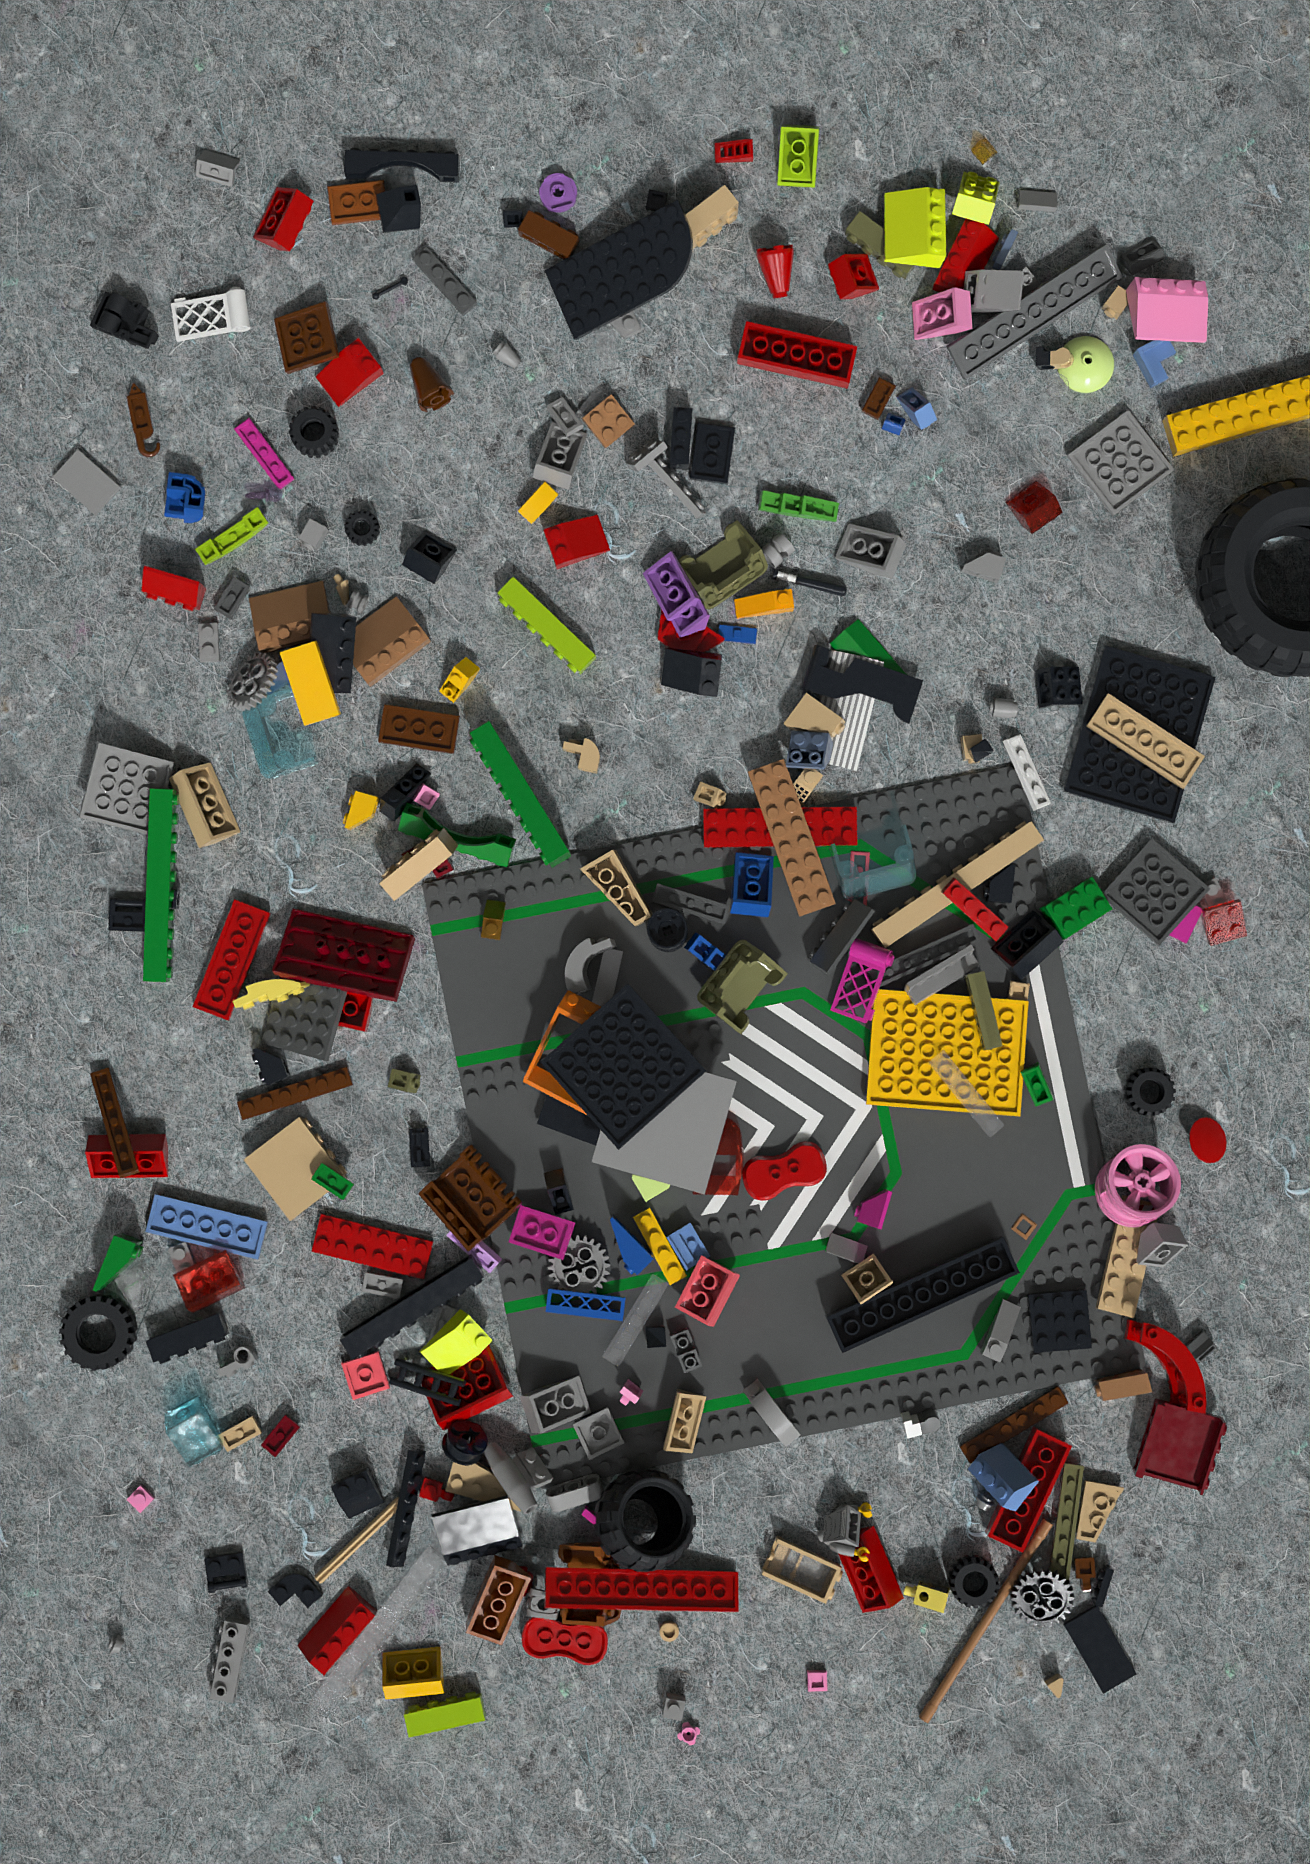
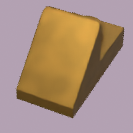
M486 901L481 938L500 940L506 902Z

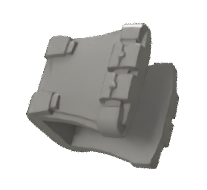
M533 1579V1586L530 1588L526 1601L527 1616L556 1620L560 1609L547 1608L542 1610L538 1607V1601L545 1599V1590L536 1589L538 1579Z

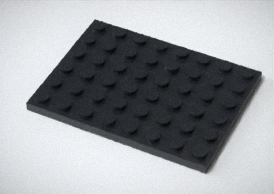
M1105 645L1063 792L1174 824L1184 789L1088 728L1087 724L1105 696L1109 693L1188 746L1196 749L1216 677Z

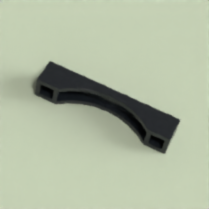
M351 148L350 150H345L344 174L346 179H366L373 173L385 168L407 166L423 170L440 182L459 183L460 158L459 154L452 151L437 153L435 151L418 153L415 150L399 152L395 149L380 151L379 149L361 151L359 148Z

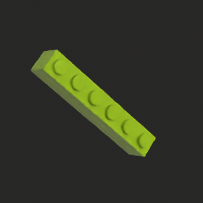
M514 577L497 593L500 597L498 601L505 608L509 606L513 610L512 614L519 621L523 619L527 623L526 628L533 634L536 632L541 637L539 640L546 647L550 645L554 649L553 653L560 660L565 659L568 662L567 667L573 673L578 672L581 675L596 659V655Z

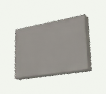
M78 449L53 476L61 486L95 516L121 489L119 485Z

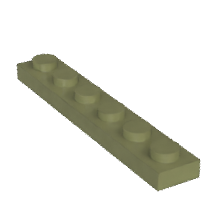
M1064 1463L1050 1562L1052 1573L1058 1570L1059 1576L1065 1574L1066 1580L1070 1577L1084 1471L1083 1465Z

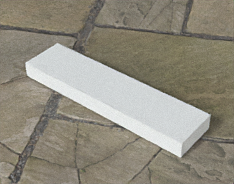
M1021 734L1004 740L1005 748L1033 811L1051 804Z

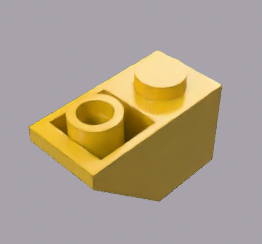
M465 657L454 666L439 692L455 703L472 683L480 668Z
M355 791L354 795L351 794L348 803L351 807L349 813H345L343 819L345 828L352 830L374 818L379 798Z

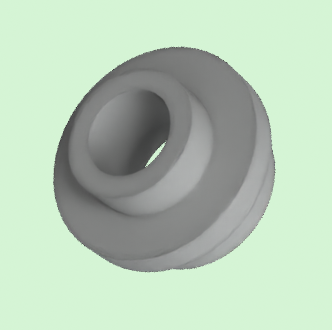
M978 1494L976 1497V1505L982 1510L989 1511L995 1505L992 1501L993 1498L988 1494Z
M119 1634L111 1637L108 1648L111 1654L114 1652L119 1653L122 1648L124 1638H121Z

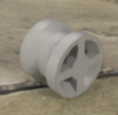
M355 590L348 601L347 607L355 608L357 612L362 614L368 605L370 597L367 595L363 596L359 591Z

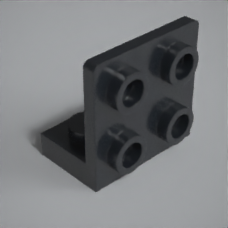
M1046 667L1035 670L1039 708L1056 705H1081L1083 703L1079 667Z

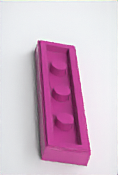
M250 418L234 428L279 490L294 480V477Z

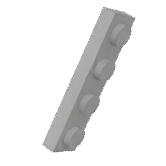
M656 457L648 463L697 519L702 518L706 514L705 506L698 499L695 500L691 496L692 492L687 486H682L679 483V477L673 471L670 472L666 468L667 464L662 458Z

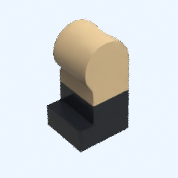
M1044 346L1036 347L1035 366L1039 370L1068 368L1074 362L1072 353L1066 348L1047 351Z

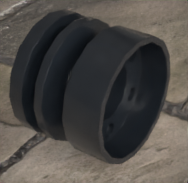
M669 908L660 909L653 913L647 924L649 940L659 951L675 952L680 949L688 937L687 923L683 915ZM670 927L672 935L668 934L667 936H665V932L663 930H667Z

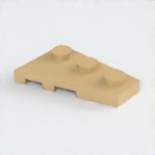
M1085 1480L1075 1535L1076 1539L1096 1542L1124 1487Z

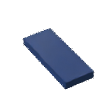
M719 625L718 634L725 638L724 641L756 644L757 629Z

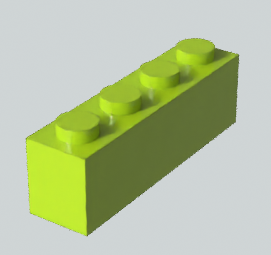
M474 1691L466 1693L465 1697L457 1698V1696H451L442 1702H438V1700L429 1701L425 1706L419 1707V1704L411 1705L405 1710L404 1719L408 1738L485 1721L486 1712L482 1694H476Z

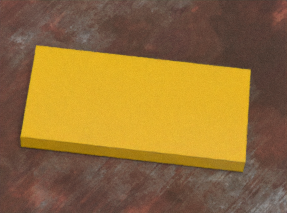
M317 640L280 652L304 726L340 715L341 712Z

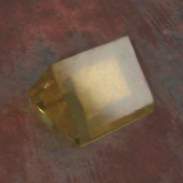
M986 138L979 140L971 149V152L982 165L998 153Z

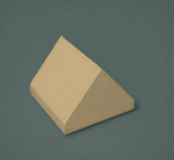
M1055 1674L1044 1682L1057 1698L1061 1697L1064 1679L1060 1674Z

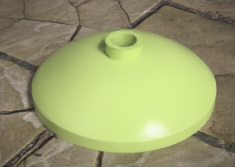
M1090 336L1077 337L1065 344L1063 348L1068 349L1072 353L1074 362L1068 368L1057 369L1062 382L1070 389L1080 393H1091L1104 387L1114 371V358L1109 347L1101 340ZM1086 358L1091 360L1090 364L1085 362Z

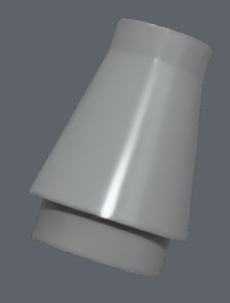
M501 342L493 352L496 359L514 369L521 362V359L518 358L507 343Z

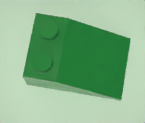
M124 1233L113 1236L93 1291L97 1292L104 1289L137 1257L141 1256L144 1249L141 1246L142 1240Z

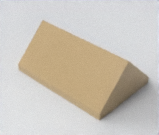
M677 1389L663 1450L693 1453L706 1396Z

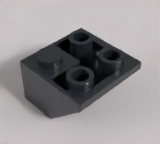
M417 185L397 187L376 194L383 233L420 229L421 201Z

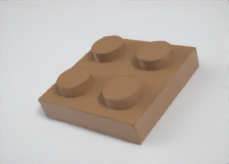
M612 394L581 418L605 449L635 425Z

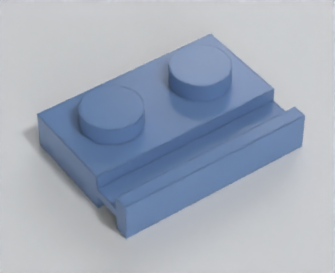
M691 1223L686 1224L666 1237L686 1271L698 1263L701 1255L706 1258L710 1257Z

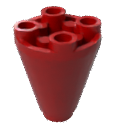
M793 245L773 246V248L756 249L757 260L770 294H772L773 298L788 297L787 292H789L794 257Z

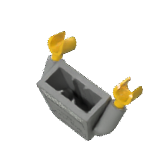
M867 1502L861 1504L860 1507H857V1505H840L833 1513L825 1517L824 1529L818 1532V1539L830 1546V1549L834 1552L851 1557L856 1555L861 1561L867 1562L868 1558L861 1555L863 1553L870 1554L868 1549L860 1547L857 1550L855 1547H859L861 1513L863 1517L870 1518L872 1516L870 1511L872 1509L871 1505Z

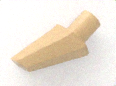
M337 574L333 579L338 585L336 589L343 605H346L349 601L348 580H343L340 574Z

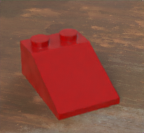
M357 338L339 353V357L333 359L316 376V379L339 408L384 373L362 341Z
M598 515L564 522L543 530L556 569L610 551Z

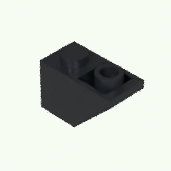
M260 1048L252 1049L254 1052L252 1059L255 1065H259L261 1070L259 1077L262 1083L271 1085L291 1077L283 1058Z

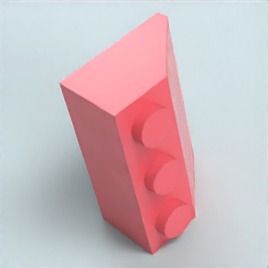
M701 1255L675 1308L708 1326L714 1327L740 1274Z

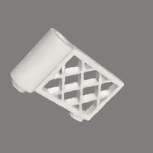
M232 287L229 289L230 291L224 294L186 300L185 297L174 299L175 303H171L176 341L250 330L245 290H242L240 287ZM223 299L224 306L218 312L212 306L217 300ZM203 303L207 307L200 315L194 309L198 304ZM186 307L188 309L183 319L177 315V308ZM210 309L217 313L212 323L204 318ZM192 312L199 317L193 326L186 322ZM220 317H223L226 320L227 327L219 329L215 324ZM204 320L209 324V327L206 331L200 332L196 328ZM185 323L191 327V330L187 335L181 336L180 329Z

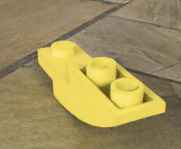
M294 979L265 980L246 986L248 994L234 1000L233 1003L235 1008L243 1007L244 1010L254 1007V1003L257 1001L261 1003L267 1000H277L279 1003L289 999L288 995L303 993L304 988L310 986V984Z

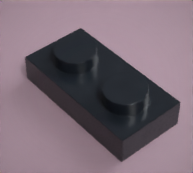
M1103 1564L1102 1569L1098 1570L1096 1578L1098 1583L1091 1592V1599L1094 1605L1102 1608L1114 1573V1569L1111 1566Z

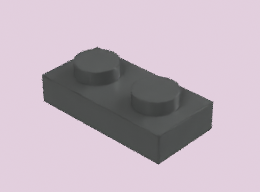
M233 577L214 610L231 620L251 587Z

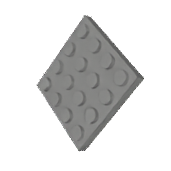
M1129 410L1067 455V458L1112 516L1116 515L1174 471L1173 467Z
M97 743L79 818L148 835L150 789H167L174 762Z

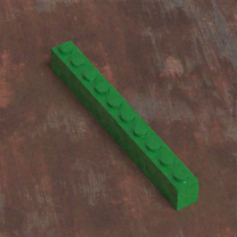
M150 789L143 963V981L169 982L170 978L173 977V967H170V959H173L174 956L171 940L174 939L172 921L175 919V909H172V901H174L173 882H176L177 876L176 871H174V863L177 862V852L174 851V845L178 842L175 824H178L179 820L178 813H176V805H179V794H176V790Z

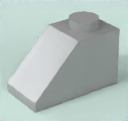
M998 552L986 553L965 564L961 572L998 583L1006 558L1002 557V554Z

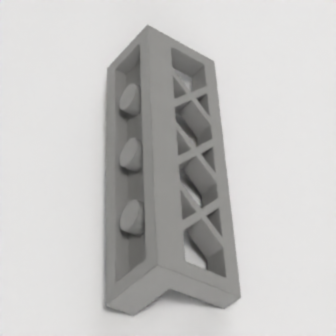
M969 945L908 982L904 990L913 1004L920 1003L978 968L980 964L972 954L974 951L973 946Z

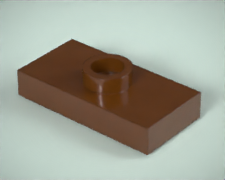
M879 377L861 412L879 420L896 385Z

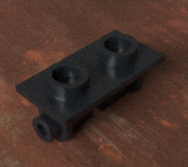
M428 1128L409 1129L411 1167L430 1166Z

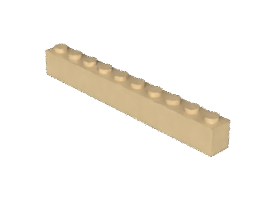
M1024 821L1016 826L1017 831L1013 834L1007 832L999 838L1001 840L1000 843L997 845L991 843L984 848L985 853L980 856L975 854L969 858V864L963 867L960 864L952 870L954 874L948 878L944 875L936 881L938 885L931 888L930 885L920 892L922 895L919 898L915 899L913 896L904 902L906 905L900 910L897 907L888 913L890 917L885 921L881 918L873 923L874 928L871 931L883 948L888 947L950 905L952 902L941 891L953 877L970 891L1044 841L1032 821L1028 824Z

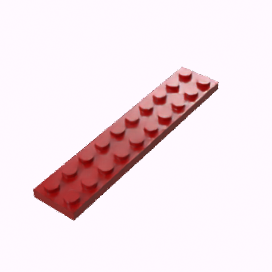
M546 1567L544 1608L739 1612L738 1572L683 1570L636 1572L632 1569Z

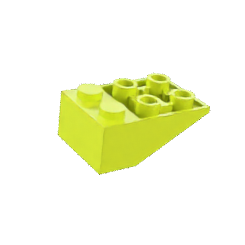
M963 172L952 214L989 225L1000 182L993 177L985 178L978 176L975 172Z

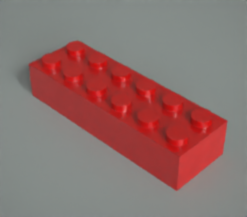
M746 321L737 364L848 389L858 346Z
M1033 1426L1018 1460L1039 1482L1016 1511L1004 1508L999 1503L997 1504L985 1530L988 1537L1022 1553L1024 1552L1072 1448L1071 1444Z

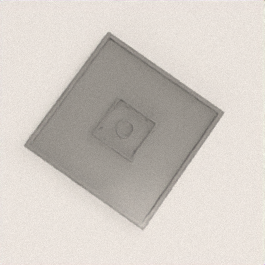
M705 1072L619 1150L600 1131L592 1162L705 1195L737 1081Z

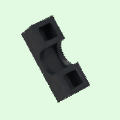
M673 408L670 469H689L693 408Z

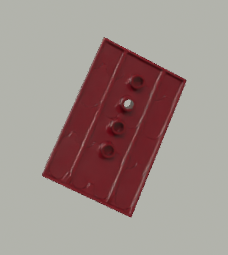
M292 908L272 972L274 975H279L282 978L305 981L308 984L337 988L345 992L397 1002L415 937L411 934Z

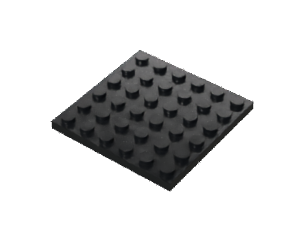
M629 984L625 985L541 1061L542 1065L618 1150L706 1072L702 1065Z

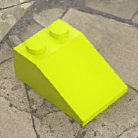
M460 1309L419 1352L437 1371L451 1374L478 1356L491 1343L492 1339L469 1314Z

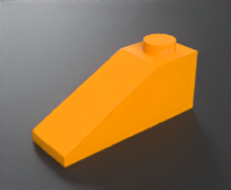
M792 589L771 591L734 599L737 619L793 612L794 610Z

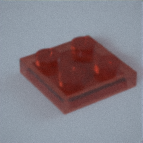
M1239 899L1202 909L1207 940L1210 946L1247 936L1242 903Z

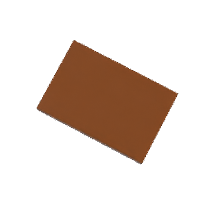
M384 180L327 186L332 225L380 220L376 194L385 192Z

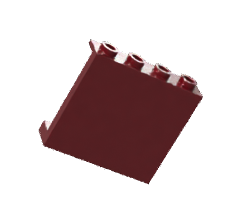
M1155 1398L1133 1467L1134 1475L1139 1478H1143L1145 1475L1199 1491L1200 1495H1203L1204 1490H1207L1209 1487L1210 1471L1213 1472L1215 1468V1456L1221 1450V1437L1225 1436L1227 1431V1425L1223 1417L1210 1413L1203 1414L1187 1411L1185 1406Z

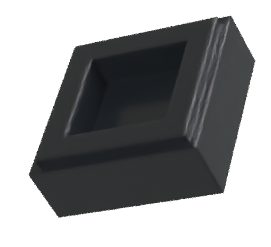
M649 189L645 209L657 211L666 206L668 193Z

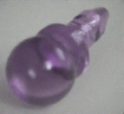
M272 487L269 490L265 488V492L257 491L245 494L246 498H265L266 502L269 500L278 502L283 496L281 489L278 487Z

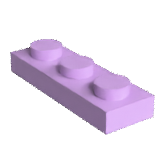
M451 1231L446 1235L468 1255L472 1254L477 1263L488 1273H491L502 1260L483 1241L468 1252Z

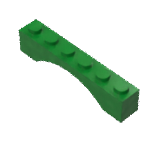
M407 803L398 831L425 841L436 829L440 831L444 828L458 844L456 850L460 853L493 862L498 866H508L516 843L515 838L500 833L481 837L460 834L440 824L425 808Z

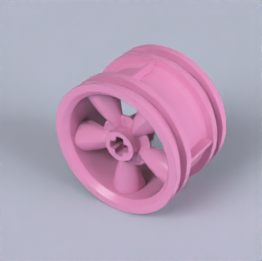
M1145 1144L1133 1145L1123 1149L1100 1169L1095 1181V1196L1100 1209L1110 1220L1125 1227H1141L1151 1223L1173 1207L1181 1190L1180 1174L1174 1161L1159 1148ZM1119 1163H1128L1132 1169L1129 1176L1116 1171ZM1143 1166L1147 1167L1151 1172L1144 1170ZM1155 1182H1158L1160 1192L1155 1190ZM1128 1187L1131 1194L1123 1201L1116 1188ZM1148 1197L1155 1210L1140 1211V1198Z

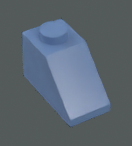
M913 387L896 397L911 421L921 430L937 420L931 403Z

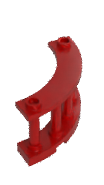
M1127 1320L1124 1339L1144 1346L1158 1359L1169 1378L1170 1402L1185 1406L1187 1411L1205 1414V1383L1198 1363L1189 1349L1177 1337L1163 1328L1145 1322L1140 1323Z

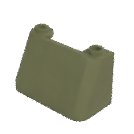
M738 520L725 528V539L696 559L691 555H684L678 560L706 609L716 607L763 575L768 568L762 549Z
M740 940L732 947L700 989L697 1000L731 1028L742 1034L750 1021L749 1017L744 1013L766 983L776 986L783 981L788 973L764 952L746 940Z

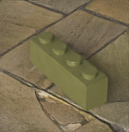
M861 211L846 228L845 235L849 242L861 246L864 253L873 255L877 258V262L880 265L892 269V273L898 278L906 279L916 266L884 262V228Z

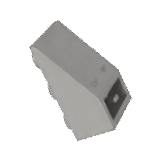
M965 271L964 290L970 291L971 312L981 314L1020 310L1024 271Z

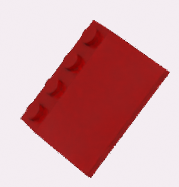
M488 1345L478 1356L449 1374L466 1380L464 1387L458 1386L455 1396L461 1399L459 1406L426 1396L437 1424L445 1431L453 1422L467 1420L513 1397V1394L490 1345ZM424 1375L422 1387L431 1389L434 1378ZM441 1380L438 1392L448 1395L451 1383Z

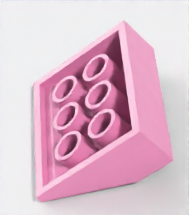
M1135 277L1126 289L1135 339L1200 343L1207 341L1208 293L1205 281Z

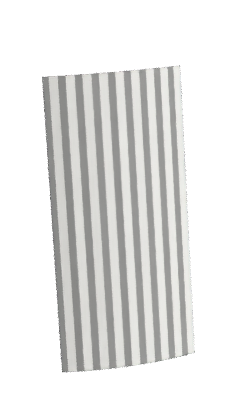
M832 650L827 668L844 673L855 658L882 667L884 662ZM862 694L837 699L820 695L819 702L845 721V728L841 734L831 737L833 748L831 760L828 764L857 771L874 698Z

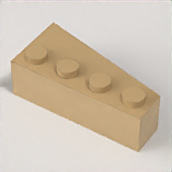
M616 850L609 851L580 869L634 926H639L653 915Z
M479 1461L469 1466L453 1462L445 1491L480 1501L507 1495L491 1468L484 1466ZM509 1498L513 1510L521 1511Z

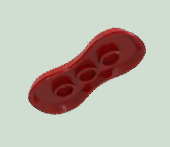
M809 1141L799 1142L780 1155L756 1156L748 1160L742 1170L743 1183L752 1198L760 1201L770 1200L789 1187L813 1186L821 1182L827 1172L826 1159L817 1144Z
M532 1617L523 1628L522 1646L526 1653L534 1658L545 1659L562 1656L582 1665H594L604 1658L608 1646V1637L606 1631L601 1626L562 1624L556 1620Z

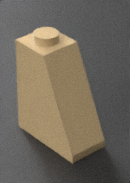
M808 693L803 696L784 722V725L791 730L829 733L831 737L841 734L845 728L843 718Z

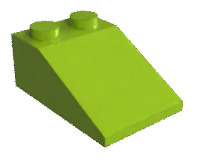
M781 125L778 186L815 188L820 126Z

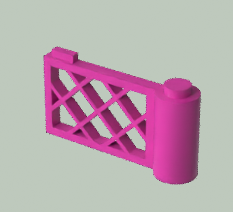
M856 938L850 947L849 958L830 1010L863 1023H867L868 1020L872 1021L875 1012L872 1007L885 970L894 961L892 950ZM853 962L859 963L862 969L861 972L855 975L852 974L850 969ZM872 969L880 971L877 979L870 981L867 972ZM864 974L868 983L858 987L855 978ZM852 980L856 989L846 993L844 985L847 981ZM870 986L872 995L864 1000L860 990ZM858 992L861 1002L852 1006L848 996ZM846 998L849 1008L845 1010L837 1009L839 1000ZM862 1004L866 1010L863 1018L857 1016L854 1008Z

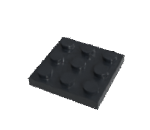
M1086 1289L1028 1294L1033 1353L1092 1348Z

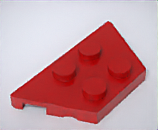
M661 609L657 640L668 648L707 652L724 642L725 638L707 626L704 630L679 637L672 622L666 619Z

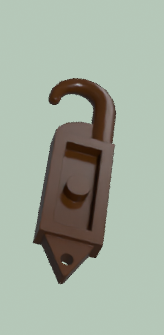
M133 383L129 396L126 397L137 447L143 456L153 457L158 454L160 443H156V448L153 451H147L145 448L144 440L153 435L154 428L147 395Z

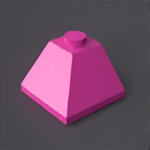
M884 1189L862 1201L860 1206L857 1205L854 1216L857 1217L856 1221L882 1229L892 1191Z

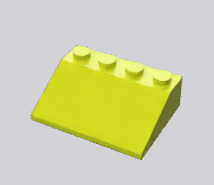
M924 187L885 193L884 262L940 268L946 257L945 189Z

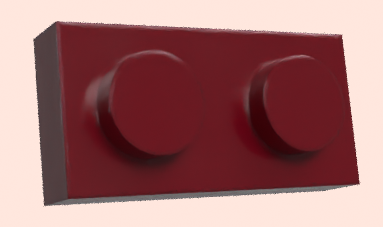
M286 1414L263 1441L261 1446L276 1457L301 1426Z

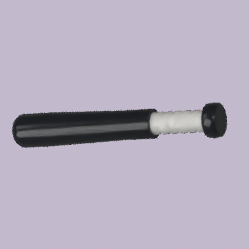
M774 568L773 580L779 578L838 596H845L847 592L846 585L798 574H788L779 571L777 568Z

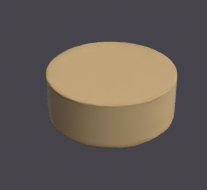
M673 1621L662 1623L659 1630L660 1636L664 1641H674L679 1635L677 1624Z

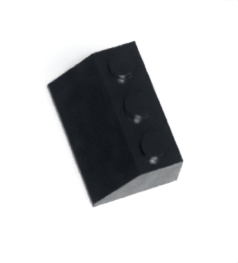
M1032 910L990 949L1014 975L1022 980L1064 941L1052 925Z

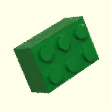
M1092 876L1043 905L1039 910L1046 921L1057 930L1062 940H1065L1111 911L1112 907Z

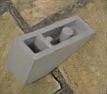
M1002 1299L980 1350L982 1355L1001 1362L1009 1344L1021 1308L1020 1306Z

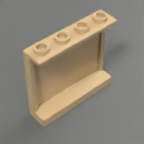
M298 1117L243 1159L289 1221L295 1219L329 1192L311 1180L321 1163L348 1178L345 1175L348 1172L344 1166L336 1163L334 1153L330 1149L326 1150L322 1144L324 1143L322 1137L318 1133L314 1134L311 1130L312 1124L307 1118L303 1119L302 1117Z

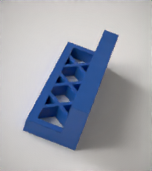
M548 1288L546 1312L623 1321L626 1297ZM552 1293L560 1294L564 1301L562 1303L551 1302ZM574 1296H579L584 1303L574 1305L568 1300ZM593 1298H597L603 1305L600 1308L591 1307L588 1302ZM613 1300L621 1301L620 1310L610 1309L607 1305Z

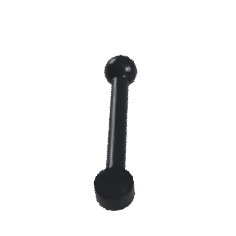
M402 277L400 282L378 293L374 292L372 294V298L377 300L379 299V296L395 289L396 287L400 285H407L408 279L406 277Z

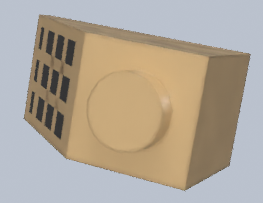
M805 768L793 784L801 806L823 777L815 769Z

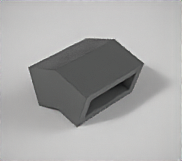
M1200 1331L1185 1344L1198 1363L1203 1361L1217 1348L1204 1331Z

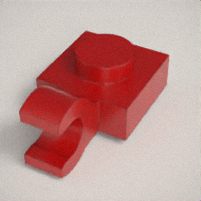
M425 1477L419 1497L438 1502L440 1497L451 1502L455 1493L445 1491L446 1489L442 1488L443 1482Z

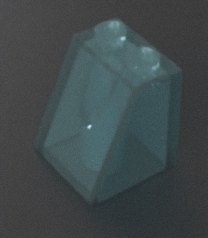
M199 1395L164 1413L165 1433L189 1467L201 1463L205 1458L215 1455L223 1449V1443L218 1436L220 1433Z

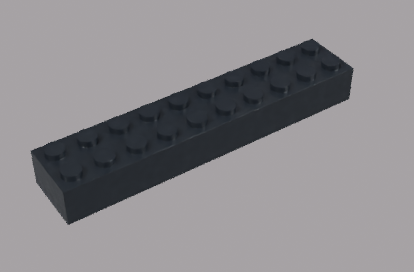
M999 1236L888 1286L863 1304H860L857 1300L826 1314L825 1317L841 1352L844 1353L1015 1276L1020 1272L1004 1237Z

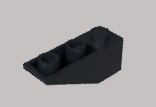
M416 763L380 798L379 812L395 822L402 815L407 803H412L422 783L425 784L431 776V772Z

